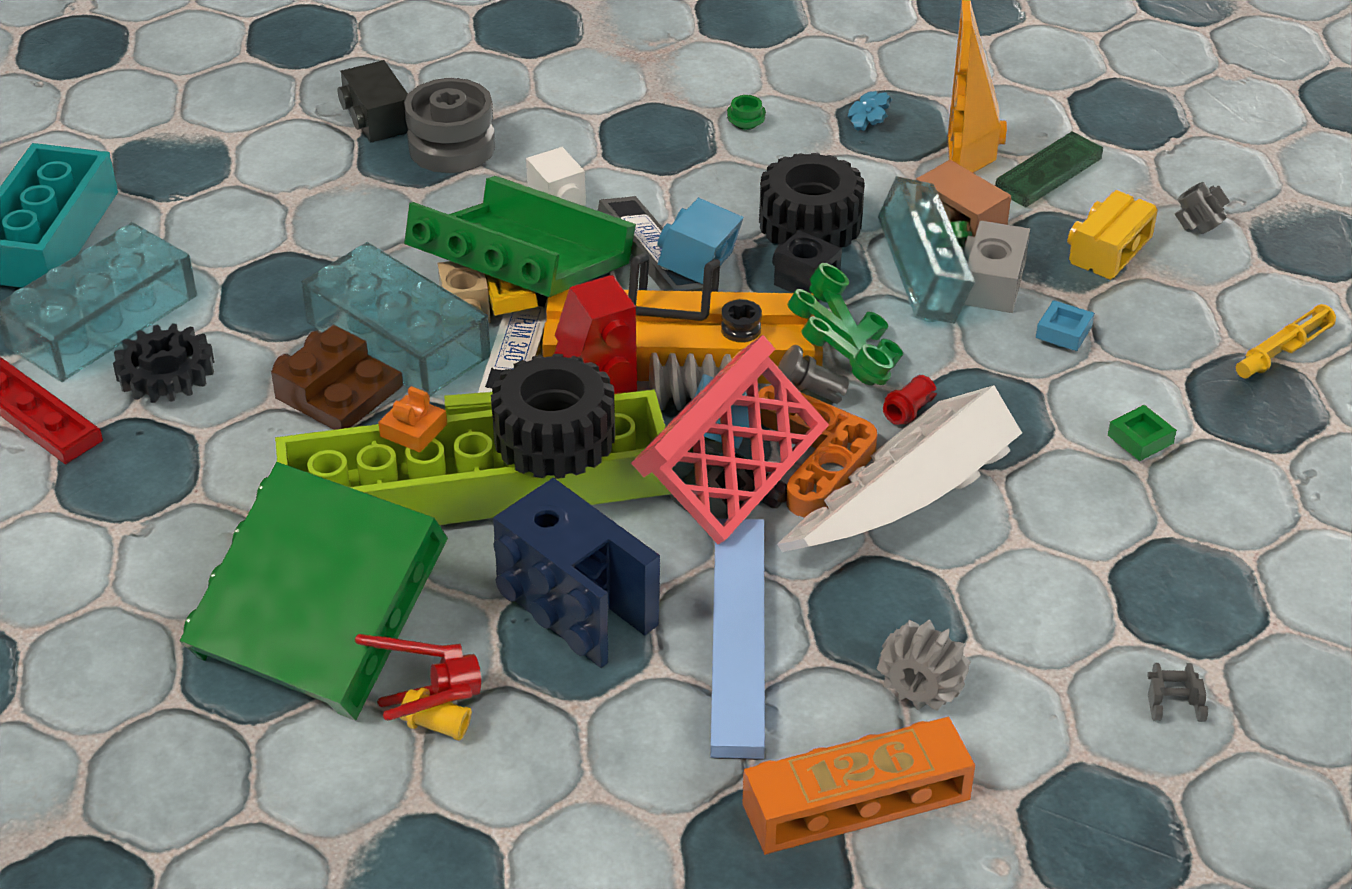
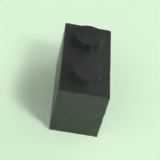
M385 60L341 70L342 86L337 89L340 104L343 110L348 109L350 111L355 128L357 130L362 129L370 143L408 132L404 106L408 93Z

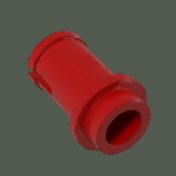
M917 375L901 390L891 391L885 397L883 404L885 417L896 425L911 423L917 417V411L936 397L937 393L933 392L937 389L936 385L929 377Z

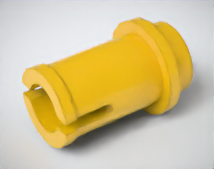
M420 688L418 691L410 689L406 693L402 704L430 696L429 689ZM448 702L405 717L402 716L400 719L407 721V726L411 729L422 726L459 741L464 737L468 729L472 710L469 707L464 708Z

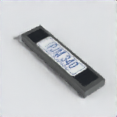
M636 196L599 200L597 211L636 224L631 254L634 257L642 253L649 255L648 274L662 291H702L703 284L658 265L662 248L657 247V243L663 227Z

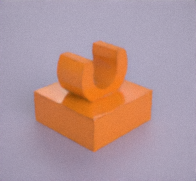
M411 386L408 389V395H405L400 401L396 400L393 403V408L378 422L380 437L420 453L447 425L446 410L429 404V394Z

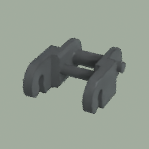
M1154 663L1152 672L1147 674L1148 679L1151 680L1148 700L1152 720H1162L1163 706L1160 704L1163 696H1187L1189 705L1194 706L1197 721L1206 722L1208 706H1205L1207 695L1204 681L1199 679L1198 673L1194 672L1193 664L1187 663L1184 671L1162 670L1159 663ZM1164 681L1185 682L1186 688H1165Z

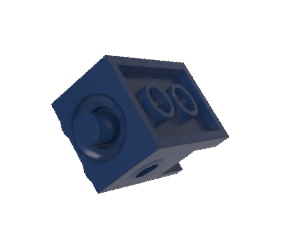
M551 478L493 517V547L497 575L495 581L498 590L507 600L515 601L531 613L541 627L550 628L563 638L577 655L586 656L600 668L608 663L609 609L644 636L659 626L660 555L555 478Z

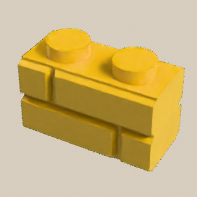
M1118 190L1112 192L1103 203L1096 201L1090 209L1088 218L1083 223L1076 221L1069 232L1067 243L1071 245L1069 256L1071 264L1087 271L1091 268L1095 274L1109 280L1114 278L1153 237L1158 212L1156 205L1141 199L1135 201L1133 196Z

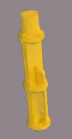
M1325 304L1315 306L1296 321L1288 324L1258 346L1250 349L1246 354V358L1236 364V372L1245 379L1256 372H1266L1271 366V358L1283 350L1293 353L1325 330L1333 327L1336 323L1335 312L1330 306ZM1312 314L1311 319L1300 326L1298 325L1299 322ZM1319 326L1322 328L1321 330L1307 338V334H1309Z

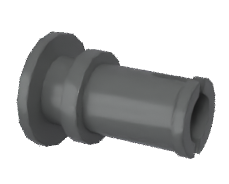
M793 345L786 351L778 366L799 391L806 389L830 400L834 404H838L842 400V397L837 395V392L845 396L849 386L848 377L841 376L817 365L815 358L809 355L803 357V349L798 345Z

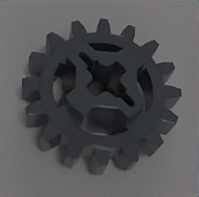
M172 323L168 330H161L158 324L153 325V332L146 334L144 331L138 330L136 331V340L124 339L122 340L123 349L114 351L115 362H113L116 380L120 382L123 392L132 390L133 398L136 400L147 394L150 397L151 403H156L160 396H167V399L172 402L175 401L176 393L182 392L190 396L193 394L191 386L204 387L207 384L205 376L214 374L213 363L215 361L212 346L207 343L204 333L195 336L194 327L191 326L183 331H178V326L175 323Z

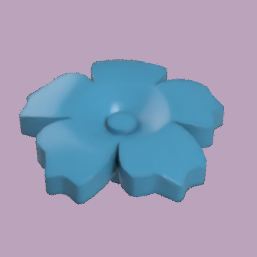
M870 91L863 94L860 101L854 102L848 111V118L854 124V128L857 131H864L869 122L871 125L884 123L885 118L888 117L885 109L889 108L892 98L886 92L878 94L877 91Z

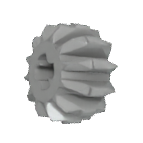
M930 619L920 626L916 622L909 620L900 629L890 633L882 645L883 650L880 653L881 656L876 669L885 675L883 687L895 689L898 692V701L907 698L913 702L917 710L921 709L924 705H928L938 711L942 705L952 702L954 697H958L965 685L964 681L971 663L963 655L965 643L952 641L949 638V629L942 632L935 630Z

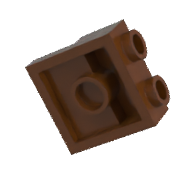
M334 324L324 332L318 330L311 332L305 340L304 347L292 356L289 354L280 355L276 359L271 371L275 399L333 430L351 428L404 386L401 371L368 355L366 340Z

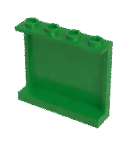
M498 176L486 178L483 203L451 214H446L415 202L409 203L404 244L544 296L552 297L568 290L572 286L585 283L629 264L636 224Z
M276 462L270 475L260 483L256 500L246 519L241 521L236 527L232 544L222 563L212 571L208 581V589L197 609L193 610L187 617L183 635L179 641L198 659L205 661L207 656L326 702L339 715L356 721L392 650L359 645L355 642V637L358 634L398 639L448 537L434 517Z

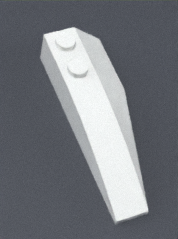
M993 385L938 401L874 452L871 455L874 461L866 468L865 466L857 468L848 477L852 483L834 490L824 499L828 509L827 507H822L811 512L777 544L781 552L852 537L892 523L929 505L952 489H961L977 480L981 475L978 469L985 464L994 463L1010 452L1008 445L1022 434L996 387Z

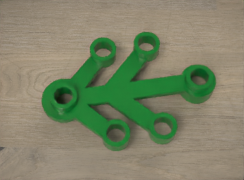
M821 263L810 278L811 286L809 290L812 294L805 290L797 289L787 303L793 313L808 319L801 330L802 335L810 343L817 346H824L827 342L848 358L852 366L853 375L862 383L870 386L874 384L885 385L891 378L890 370L896 366L903 356L902 349L889 339H881L877 346L866 343L869 339L880 340L888 329V323L880 315L874 312H867L857 325L841 296L849 284L847 276L835 266ZM817 299L828 303L831 311L821 305Z

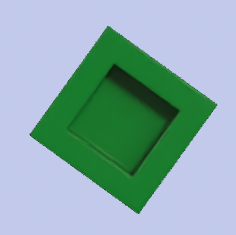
M1144 404L1110 421L1108 436L1138 461H1141L1174 444L1177 430Z

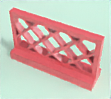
M764 335L738 352L631 462L643 477L653 473L717 545L724 542L829 426L768 357L775 348ZM761 374L774 387L775 400L759 398L757 379ZM732 405L748 407L749 428L733 426ZM760 409L776 411L778 431L762 429ZM788 412L797 413L810 427L805 435L790 433ZM705 433L721 435L723 456L705 453ZM734 436L750 438L752 460L735 458ZM763 440L779 442L781 458L779 463L766 462L764 460ZM678 462L694 463L696 485L685 484L672 468ZM707 465L724 467L726 489L708 487ZM736 468L753 470L755 486L753 492L738 490ZM709 497L727 499L728 520L723 525L710 512Z

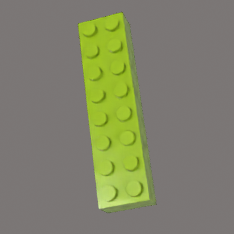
M655 389L614 394L615 443H612L610 454L607 457H602V463L595 468L586 467L585 473L579 475L570 473L566 474L565 478L556 479L591 505L671 494L653 473L643 477L631 464L665 428ZM492 410L447 415V425L420 453L380 437L379 424L275 437L277 462L434 517L439 525L493 518L551 478H555V476L546 475L545 478L534 477L532 472L520 473L515 470V464L507 465L502 460L501 453H497L495 448Z

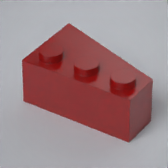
M613 275L570 287L554 335L558 340L554 354H563V357L567 358L576 356L583 358L584 363L592 362L599 366V372H606L610 377V384L614 387V394L637 392L636 306Z

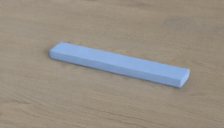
M716 518L722 525L728 520ZM744 519L724 542L718 545L715 542L710 758L764 759V519Z

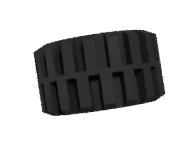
M820 153L793 154L792 157L785 156L778 159V163H771L767 167V171L762 173L760 182L759 223L761 232L766 234V239L771 243H778V245L783 242L785 243L800 230L838 247H847L851 244L852 240L857 239L860 229H862L865 182L864 178L861 177V172L857 168L851 167V163L845 160H838L837 157L832 155H820Z
M553 354L551 357L538 355L533 356L530 361L521 360L515 363L514 369H505L500 374V380L495 381L493 384L491 405L495 448L497 453H501L502 460L507 465L515 464L516 471L523 474L532 472L533 476L538 478H545L546 475L555 476V479L565 478L566 474L573 473L574 475L585 473L586 467L595 468L602 463V457H607L612 451V443H615L614 387L610 384V377L606 372H599V366L592 362L584 363L583 358L576 356L567 358L563 357V354Z

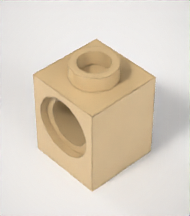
M452 261L437 263L440 295L447 329L491 323L485 274Z

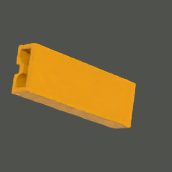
M569 289L548 297L546 309L547 322H545L542 343L543 357H551L555 352L558 340L554 335ZM637 290L636 306L701 312L702 291ZM711 292L710 313L707 319L703 321L636 315L637 381H649L651 353H657L661 366H665L670 353H675L679 366H683L687 355L692 353L698 367L702 366L706 354H712L716 367H720L725 354H730L731 359H733L738 352L764 335L775 348L768 357L777 367L786 351L793 345H798L803 349V357L809 355L815 358L817 365L822 366L823 346L810 343L802 335L801 330L808 319L796 315L787 305L794 293ZM737 299L749 300L758 304L762 310L760 335L748 342H735L727 339L721 332L723 321L722 308L725 304ZM763 374L757 379L758 384H771Z

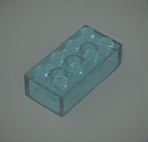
M131 222L1 300L0 330L4 345L58 381L64 382L120 346L122 340L131 339L136 335V331L145 330L197 296L190 255Z
M369 242L355 248L353 251L301 281L307 323L321 332H324L334 324L366 340L368 355L401 371L403 385L407 388L412 386L432 396L490 357L487 314Z

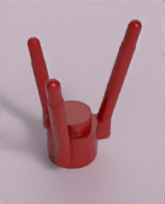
M358 634L355 637V642L359 645L442 657L440 663L431 665V685L420 687L429 689L430 696L402 704L406 693L409 691L407 690L383 696L377 700V704L380 707L402 704L384 711L383 718L386 721L402 716L405 717L454 700L469 699L480 694L481 672L478 659L475 654L463 655L461 644L436 645Z

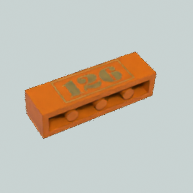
M948 716L929 722L920 721L909 727L878 735H866L859 740L827 748H815L808 753L777 761H764L756 766L746 768L743 772L742 804L764 855L968 801L971 798L975 763Z

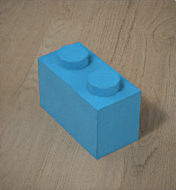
M698 197L687 209L682 208L679 211L672 225L667 223L664 226L657 243V247L662 248L658 265L703 284L705 265L713 259H718L721 266L732 254L744 217Z

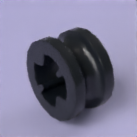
M744 299L733 300L725 304L722 308V334L727 339L735 342H748L756 339L761 333L760 321L762 319V310L760 306L753 301Z

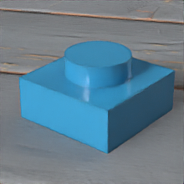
M1053 300L1037 324L1036 338L1053 343L1059 347L1078 351L1093 326L1095 313Z

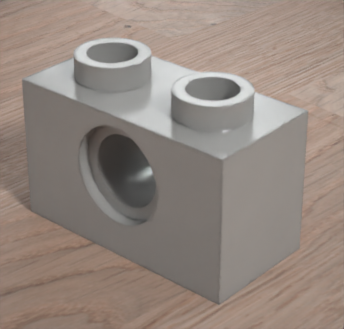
M980 220L976 236L967 237L964 261H960L956 286L964 287L962 305L1013 313L1026 263L1030 228Z

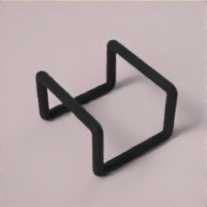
M647 253L637 255L631 260L628 296L635 306L637 304L639 264V290H647L649 255ZM713 259L704 267L701 312L636 306V315L695 321L707 319L710 313L711 292H718L720 261Z

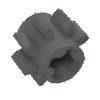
M1200 182L1186 190L1177 199L1182 209L1177 211L1175 216L1185 230L1197 228L1200 234H1204L1220 225L1227 218L1223 207L1230 203V200L1220 186L1214 187L1213 185L1208 188L1204 182Z

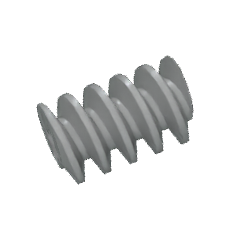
M651 353L649 390L655 389L660 410L665 411L669 399L673 398L677 410L682 411L688 398L693 400L703 374L715 377L732 360L730 354H725L720 367H716L712 354H706L702 366L698 367L694 354L689 353L684 365L679 366L675 353H670L665 366H661L657 353Z

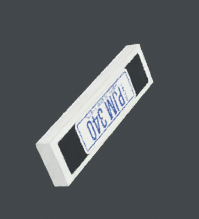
M536 293L538 307L503 315L478 393L492 392L494 382L500 380V374L505 369H514L515 363L521 360L530 361L533 356L540 355L545 322H547V296Z

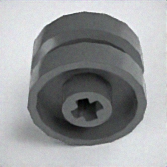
M443 78L420 84L408 93L404 102L406 122L409 129L407 132L408 146L411 159L420 167L433 172L457 173L479 167L492 157L495 150V134L492 125L493 103L490 92L485 87L468 79Z

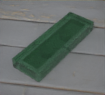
M1071 131L996 178L995 186L1010 194L1011 200L1028 207L1102 159L1103 147Z

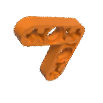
M772 385L765 386L759 390V398L775 400L774 387ZM800 392L829 424L811 445V447L816 448L815 451L794 472L787 482L786 505L792 513L805 518L808 514L819 508L827 507L828 509L824 499L834 490L850 484L851 481L848 477L857 468L866 466L872 459L871 455L876 452L877 429L872 423ZM760 409L761 424L778 431L776 411ZM788 412L790 433L805 435L810 427L805 424L804 420L797 413ZM848 443H851L850 450L847 449ZM826 463H836L844 468L840 471H828L821 468V466ZM814 484L817 485L816 493L812 492L814 490Z

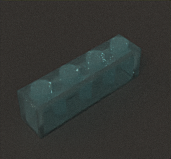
M896 176L880 210L878 219L914 315L929 322L942 321L955 324L975 284L974 278L934 184Z

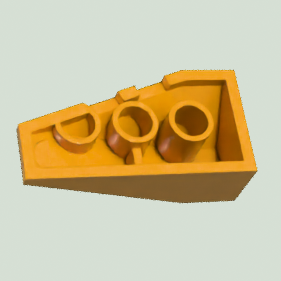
M962 0L947 135L949 160L974 173L996 160L998 144H1005L1007 122L1000 120L999 104L971 1Z

